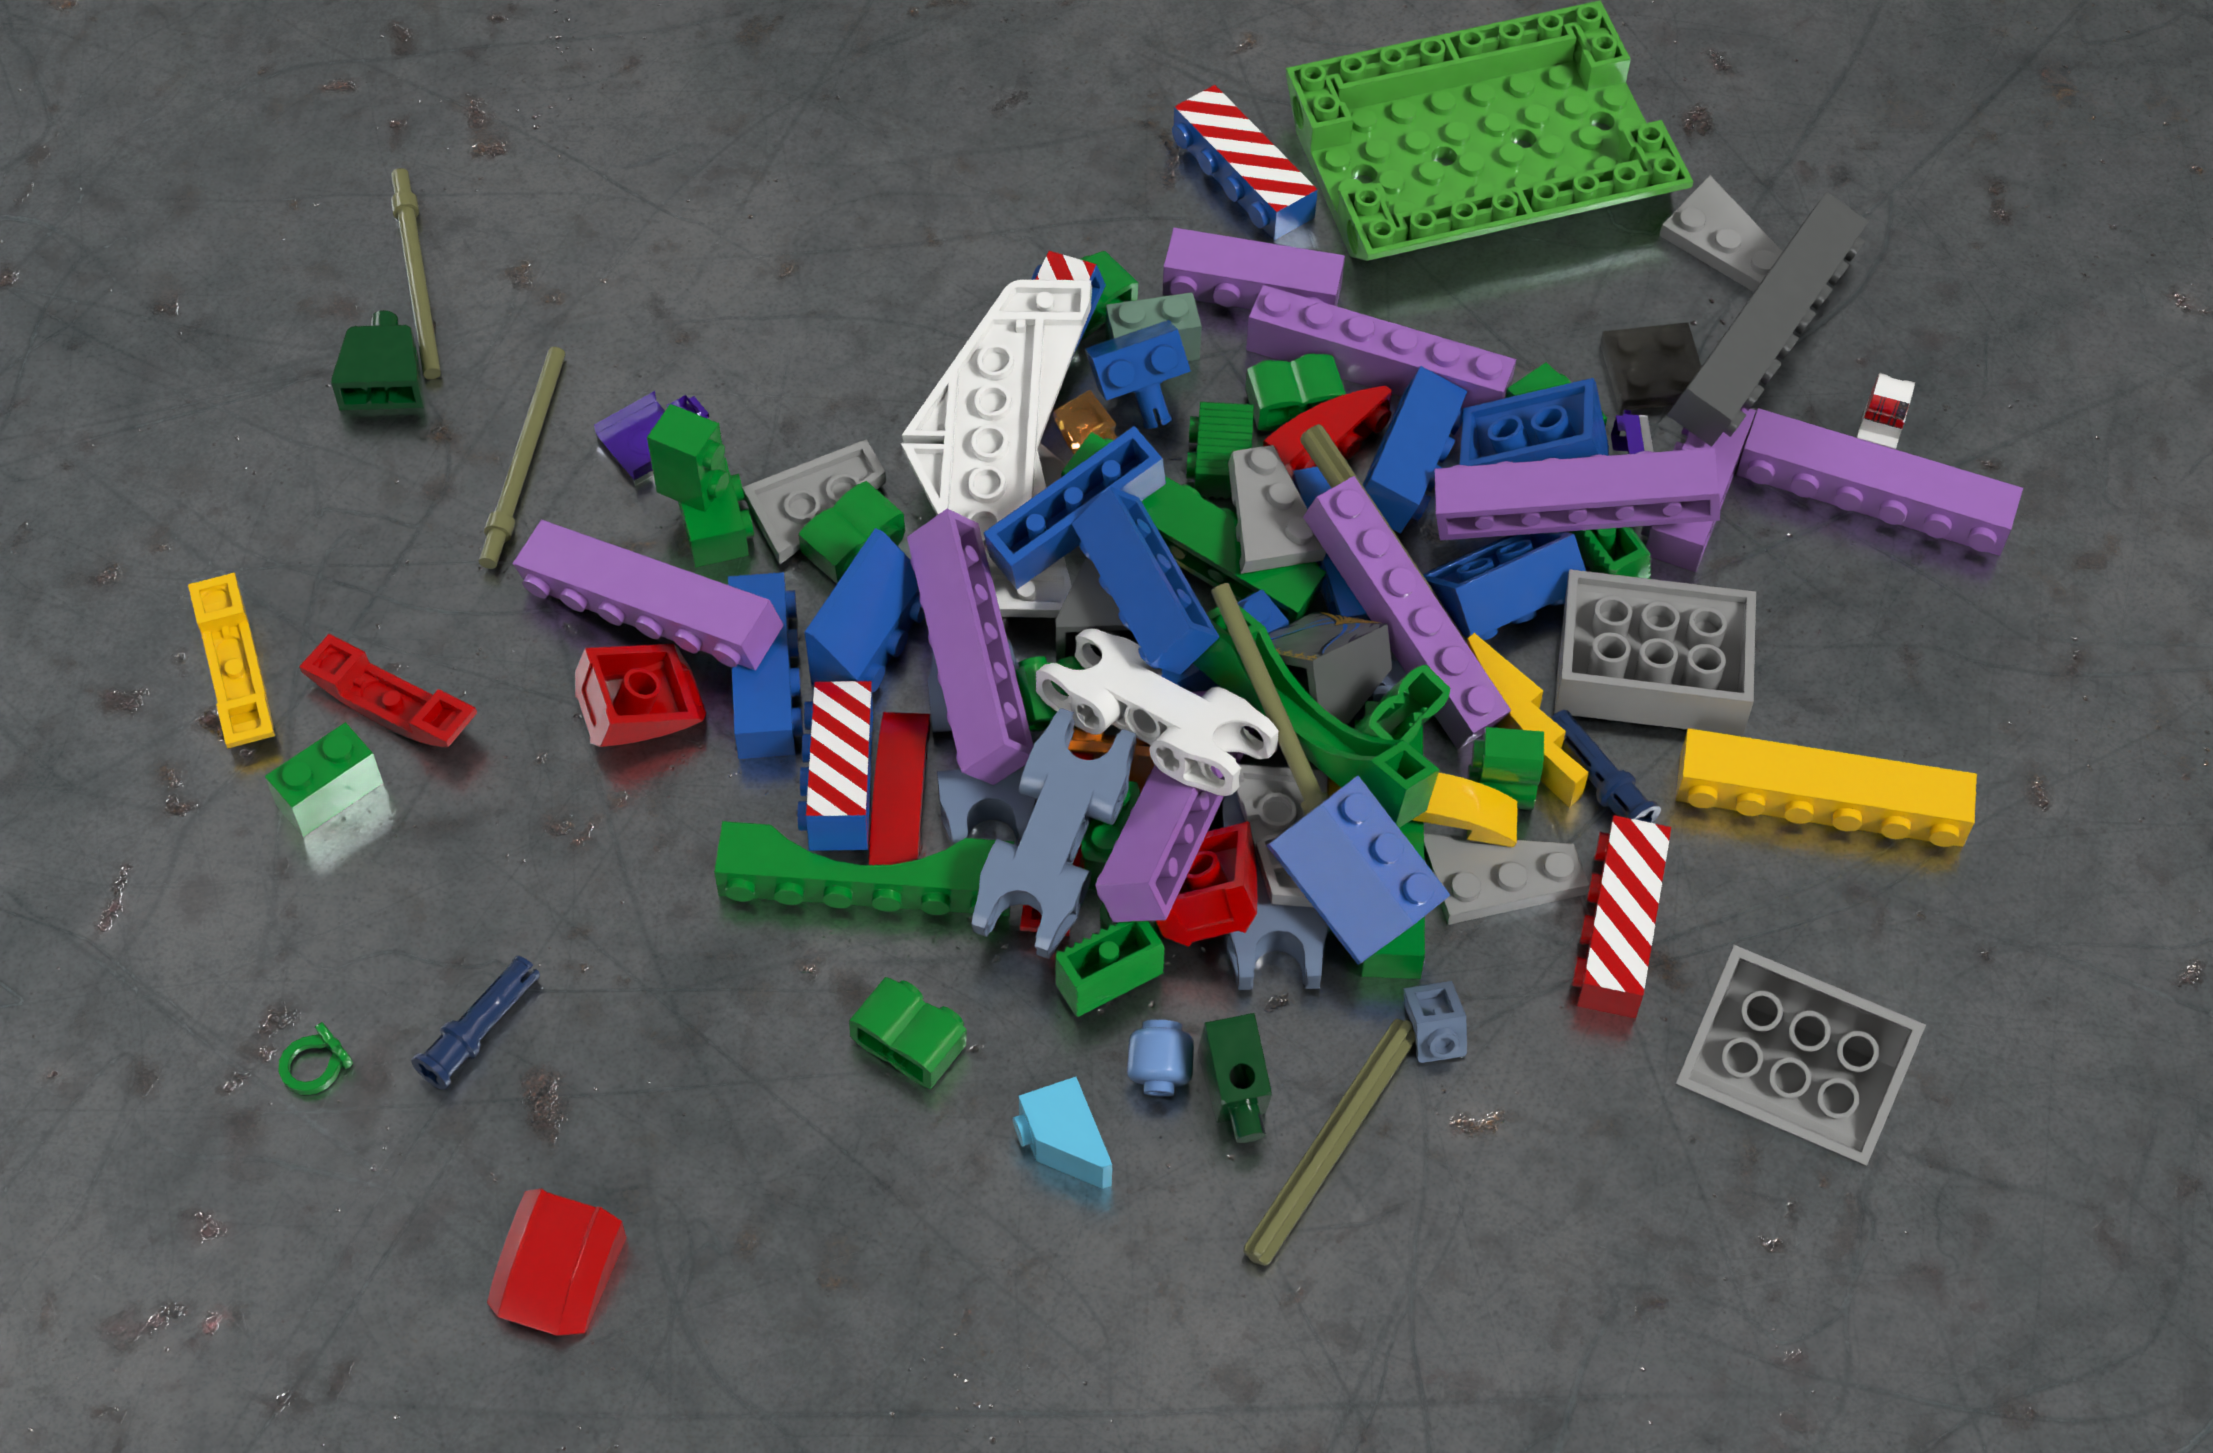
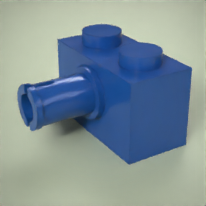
M1170 320L1085 348L1098 391L1106 401L1132 392L1135 393L1143 418L1144 428L1158 427L1153 409H1155L1157 419L1161 421L1162 425L1172 420L1160 384L1165 380L1191 372L1179 331Z

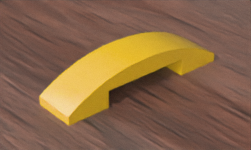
M235 573L188 584L196 621L205 647L217 698L216 706L227 749L274 737V727L263 676Z
M1439 772L1427 811L1412 820L1466 829L1467 840L1514 848L1517 843L1518 801L1484 784ZM1328 777L1327 793L1331 796L1341 787Z

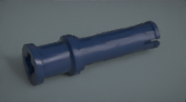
M1561 710L1554 714L1551 719L1566 731L1562 749L1589 772L1587 778L1597 789V801L1603 807H1610L1617 816L1654 823L1661 812V807L1655 801H1648L1635 786V777L1624 770L1619 771L1576 722L1568 710Z
M515 956L512 963L458 1021L446 1022L440 1028L441 1035L425 1053H417L411 1059L415 1070L434 1087L441 1090L447 1089L451 1084L450 1077L467 1058L474 1059L479 1054L481 1048L480 1040L526 990L540 978L539 971L533 969L531 972H528L533 964L522 956Z

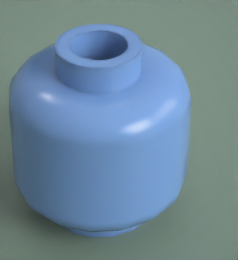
M1147 1020L1142 1022V1028L1135 1030L1130 1035L1127 1075L1133 1082L1144 1085V1094L1172 1096L1174 1095V1087L1183 1086L1192 1079L1194 1039L1189 1033L1182 1030L1183 1025L1181 1023L1170 1020Z

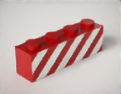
M1613 815L1609 833L1599 832L1594 860L1601 861L1603 864L1601 874L1592 873L1587 894V902L1595 903L1593 916L1584 915L1579 943L1588 945L1586 958L1577 957L1571 984V986L1580 988L1578 1007L1636 1019L1644 995L1671 827Z

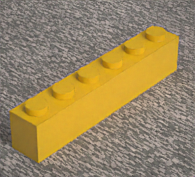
M1688 728L1680 753L1675 801L1690 803L1697 808L1716 807L1734 810L1747 816L1766 815L1784 818L1797 824L1810 822L1834 826L1841 831L1860 830L1879 833L1891 839L1910 838L1929 841L1941 847H1964L1975 823L1977 774Z

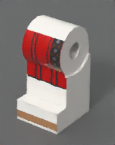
M1879 373L1862 414L1856 438L1896 449L1915 382L1902 381Z

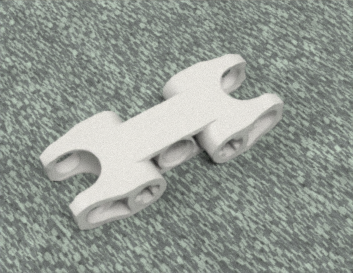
M1085 629L1075 637L1077 645L1075 657L1084 670H1072L1057 663L1044 664L1036 672V692L1056 711L1063 708L1074 712L1073 719L1076 727L1097 735L1104 732L1112 724L1121 730L1124 729L1136 733V738L1151 745L1149 749L1150 756L1159 770L1187 786L1199 788L1219 796L1232 795L1240 787L1239 775L1241 767L1236 762V759L1227 752H1241L1256 759L1270 758L1277 751L1278 729L1269 718L1257 711L1245 699L1220 687H1212L1201 697L1163 678L1161 668L1154 669L1145 663L1138 652L1139 644L1124 637L1115 636L1098 629ZM1090 644L1100 649L1102 658L1094 653ZM1051 681L1059 685L1069 696L1057 692ZM1244 726H1250L1257 730L1262 736L1263 742L1251 735ZM1211 766L1217 768L1223 774L1225 780L1218 778L1212 772Z

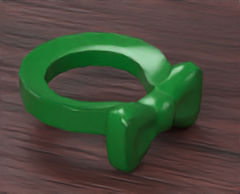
M323 1022L315 1026L317 1035L302 1037L292 1042L283 1051L279 1059L278 1072L285 1086L294 1093L301 1095L318 1094L333 1084L342 1067L348 1069L353 1065L350 1055L342 1047L341 1042L332 1035ZM324 1047L332 1051L333 1054L329 1059L328 1066L319 1078L303 1082L296 1080L291 1075L290 1065L293 1058L299 1052L306 1049Z

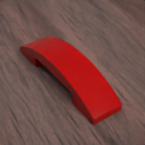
M328 634L299 666L301 672L310 680L354 711L395 733L428 745L449 747L477 714L475 707L440 689L432 695L371 664L365 651L331 634Z
M883 712L875 766L869 865H893L919 860L921 843L920 824L925 763L928 756L930 714Z

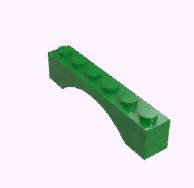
M1216 607L1206 614L1217 631L1219 638L1193 664L1221 688L1245 699L1252 707L1266 716L1220 610ZM1240 607L1306 758L1340 787H1343L1359 776L1398 828L1427 811L1440 769L1406 741L1386 740L1364 734L1344 724L1327 712L1304 690L1291 674L1275 649L1265 626Z
M722 821L714 874L718 895L740 902L752 899L776 900L786 905L811 902L825 903L833 908H847L850 905L874 907L885 912L912 909L922 910L931 915H943L948 912L969 913L973 915L979 892L980 874L996 840L964 838L946 850L919 860L893 865H859L835 861L812 853L787 839L770 824ZM1005 841L1014 844V841ZM1011 906L1004 910L1000 916H1010Z

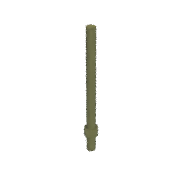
M398 168L391 173L394 195L391 198L394 217L399 220L423 376L426 379H436L441 375L416 222V217L419 215L417 196L411 191L408 171L404 168Z
M550 347L548 349L496 510L489 514L484 528V534L487 537L479 558V564L488 569L496 568L504 542H508L512 536L515 526L513 514L566 355L565 351L559 347Z
M1229 583L1221 584L1211 590L1212 595L1264 712L1279 731L1278 743L1304 799L1300 805L1306 815L1326 800L1329 795L1327 792L1322 793Z

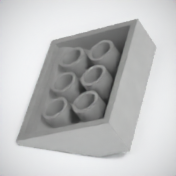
M1569 569L1554 713L1568 710L1573 716L1680 729L1690 728L1744 736L1754 702L1756 591Z
M1734 945L1676 1084L1867 1166L1926 1024Z

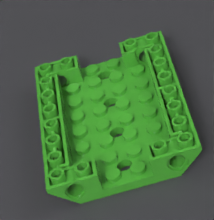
M1601 0L1286 68V79L1297 136L1350 257L1369 261L1693 187L1694 181L1663 121L1658 120L1646 123L1626 83L1631 58ZM1602 123L1611 129L1603 131L1596 126H1592V124ZM1522 140L1529 142L1532 146L1522 148L1513 142ZM1446 158L1451 160L1453 164L1443 166L1441 163L1433 160ZM1357 176H1368L1372 178L1374 181L1370 183H1362L1361 181L1353 178Z

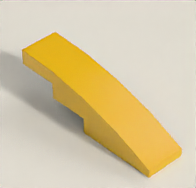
M1473 633L1468 638L1467 645L1511 709V712L1497 725V728L1544 731V762L1540 781L1570 808L1582 798L1589 772L1562 750L1566 731L1540 710L1543 690L1478 635Z

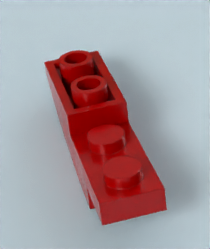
M1379 386L1355 391L1323 402L1282 425L1264 440L1263 447L1274 445L1292 479L1293 471L1316 467V464L1302 445L1300 438L1305 431L1320 424L1324 427L1342 456L1349 460L1358 452L1362 442L1372 432L1379 433L1389 422L1392 414L1390 411L1392 390L1387 386Z

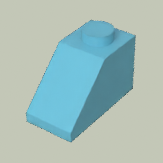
M1077 1077L1018 1096L1019 1115L1013 1117L1014 1128L1021 1146L1030 1144L1037 1162L1101 1189L1112 1186V1162Z

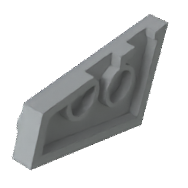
M1711 175L1662 224L1660 231L1662 238L1753 292L1783 252Z
M865 439L742 488L744 499L779 564H782L801 549L798 534L810 520L821 512L832 508L846 492L862 482L867 481L875 489L880 488L886 483V473L868 440Z
M1274 445L1233 451L1228 467L1232 502L1236 506L1238 518L1236 537L1237 542L1241 544L1242 555L1239 560L1241 574L1323 560L1326 551L1303 518L1308 509Z
M1238 764L1241 767L1239 775L1240 787L1236 790V795L1245 822H1250L1254 851L1271 904L1313 907L1266 846L1305 816L1300 805L1304 799L1290 768ZM1312 770L1322 793L1327 792L1328 776L1321 770Z
M1424 833V859L1426 864L1450 894L1447 899L1440 903L1447 925L1582 896L1588 892L1589 883L1574 844L1517 840L1513 848L1467 840V836Z

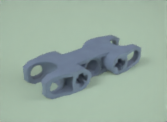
M1007 639L1014 669L1016 670L1019 666L1013 653L1011 642ZM933 649L931 671L928 678L932 733L952 731L947 721L948 711L942 687L938 682V669ZM1025 765L995 785L962 773L961 768L937 771L941 821L951 846L964 838H969L973 827L987 820H999L1008 824L1014 831L1016 843L1019 846L1037 802V799L1019 793L1020 780Z
M1063 708L1057 711L1047 729L1034 743L1022 773L1019 793L1037 799L1020 844L1016 846L999 839L993 844L980 874L979 892L971 923L974 933L987 937L994 929L997 919L1004 910L1018 904L1029 905L1038 910L1042 916L1034 945L1037 949L1036 955L1048 959L1051 958L1067 931L1076 922L1088 892L1091 871L1072 864L1089 822L1092 818L1109 825L1115 823L1128 793L1130 769L1137 743L1136 733L1122 729L1117 734L1108 753L1094 760L1080 759L1074 756L1068 749L1074 733V712Z
M1236 791L1232 795L1224 797L1221 828L1245 822ZM1255 854L1258 895L1257 915L1246 933L1236 931L1226 934L1227 953L1234 969L1238 990H1253L1255 963L1264 954L1274 951L1287 953L1296 959L1300 964L1305 989H1320L1322 959L1326 948L1325 941L1328 925L1314 907L1271 904Z

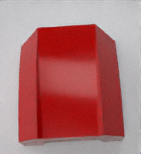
M675 644L584 649L575 671V698H578L589 731L591 744L605 747L645 741L686 729L704 720L706 711L693 673Z
M1247 821L1206 833L1167 919L1155 920L1163 937L1189 947L1192 942L1236 931L1246 933L1257 915L1258 901L1256 861L1250 822Z
M542 1188L525 1191L506 1237L491 1284L487 1304L499 1318L556 1336L584 1334L590 1325L627 1237L622 1221L602 1207H594L546 1192Z

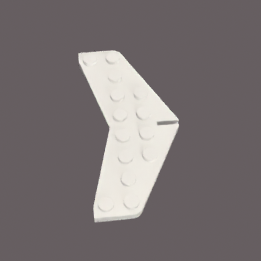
M1016 280L1008 284L902 434L904 443H901L903 452L936 515L948 508L979 524L1001 617L1057 618L1072 587L1065 559L1062 557L1022 587L1016 589L989 557L983 532L1047 488L1037 448L1091 310V280Z

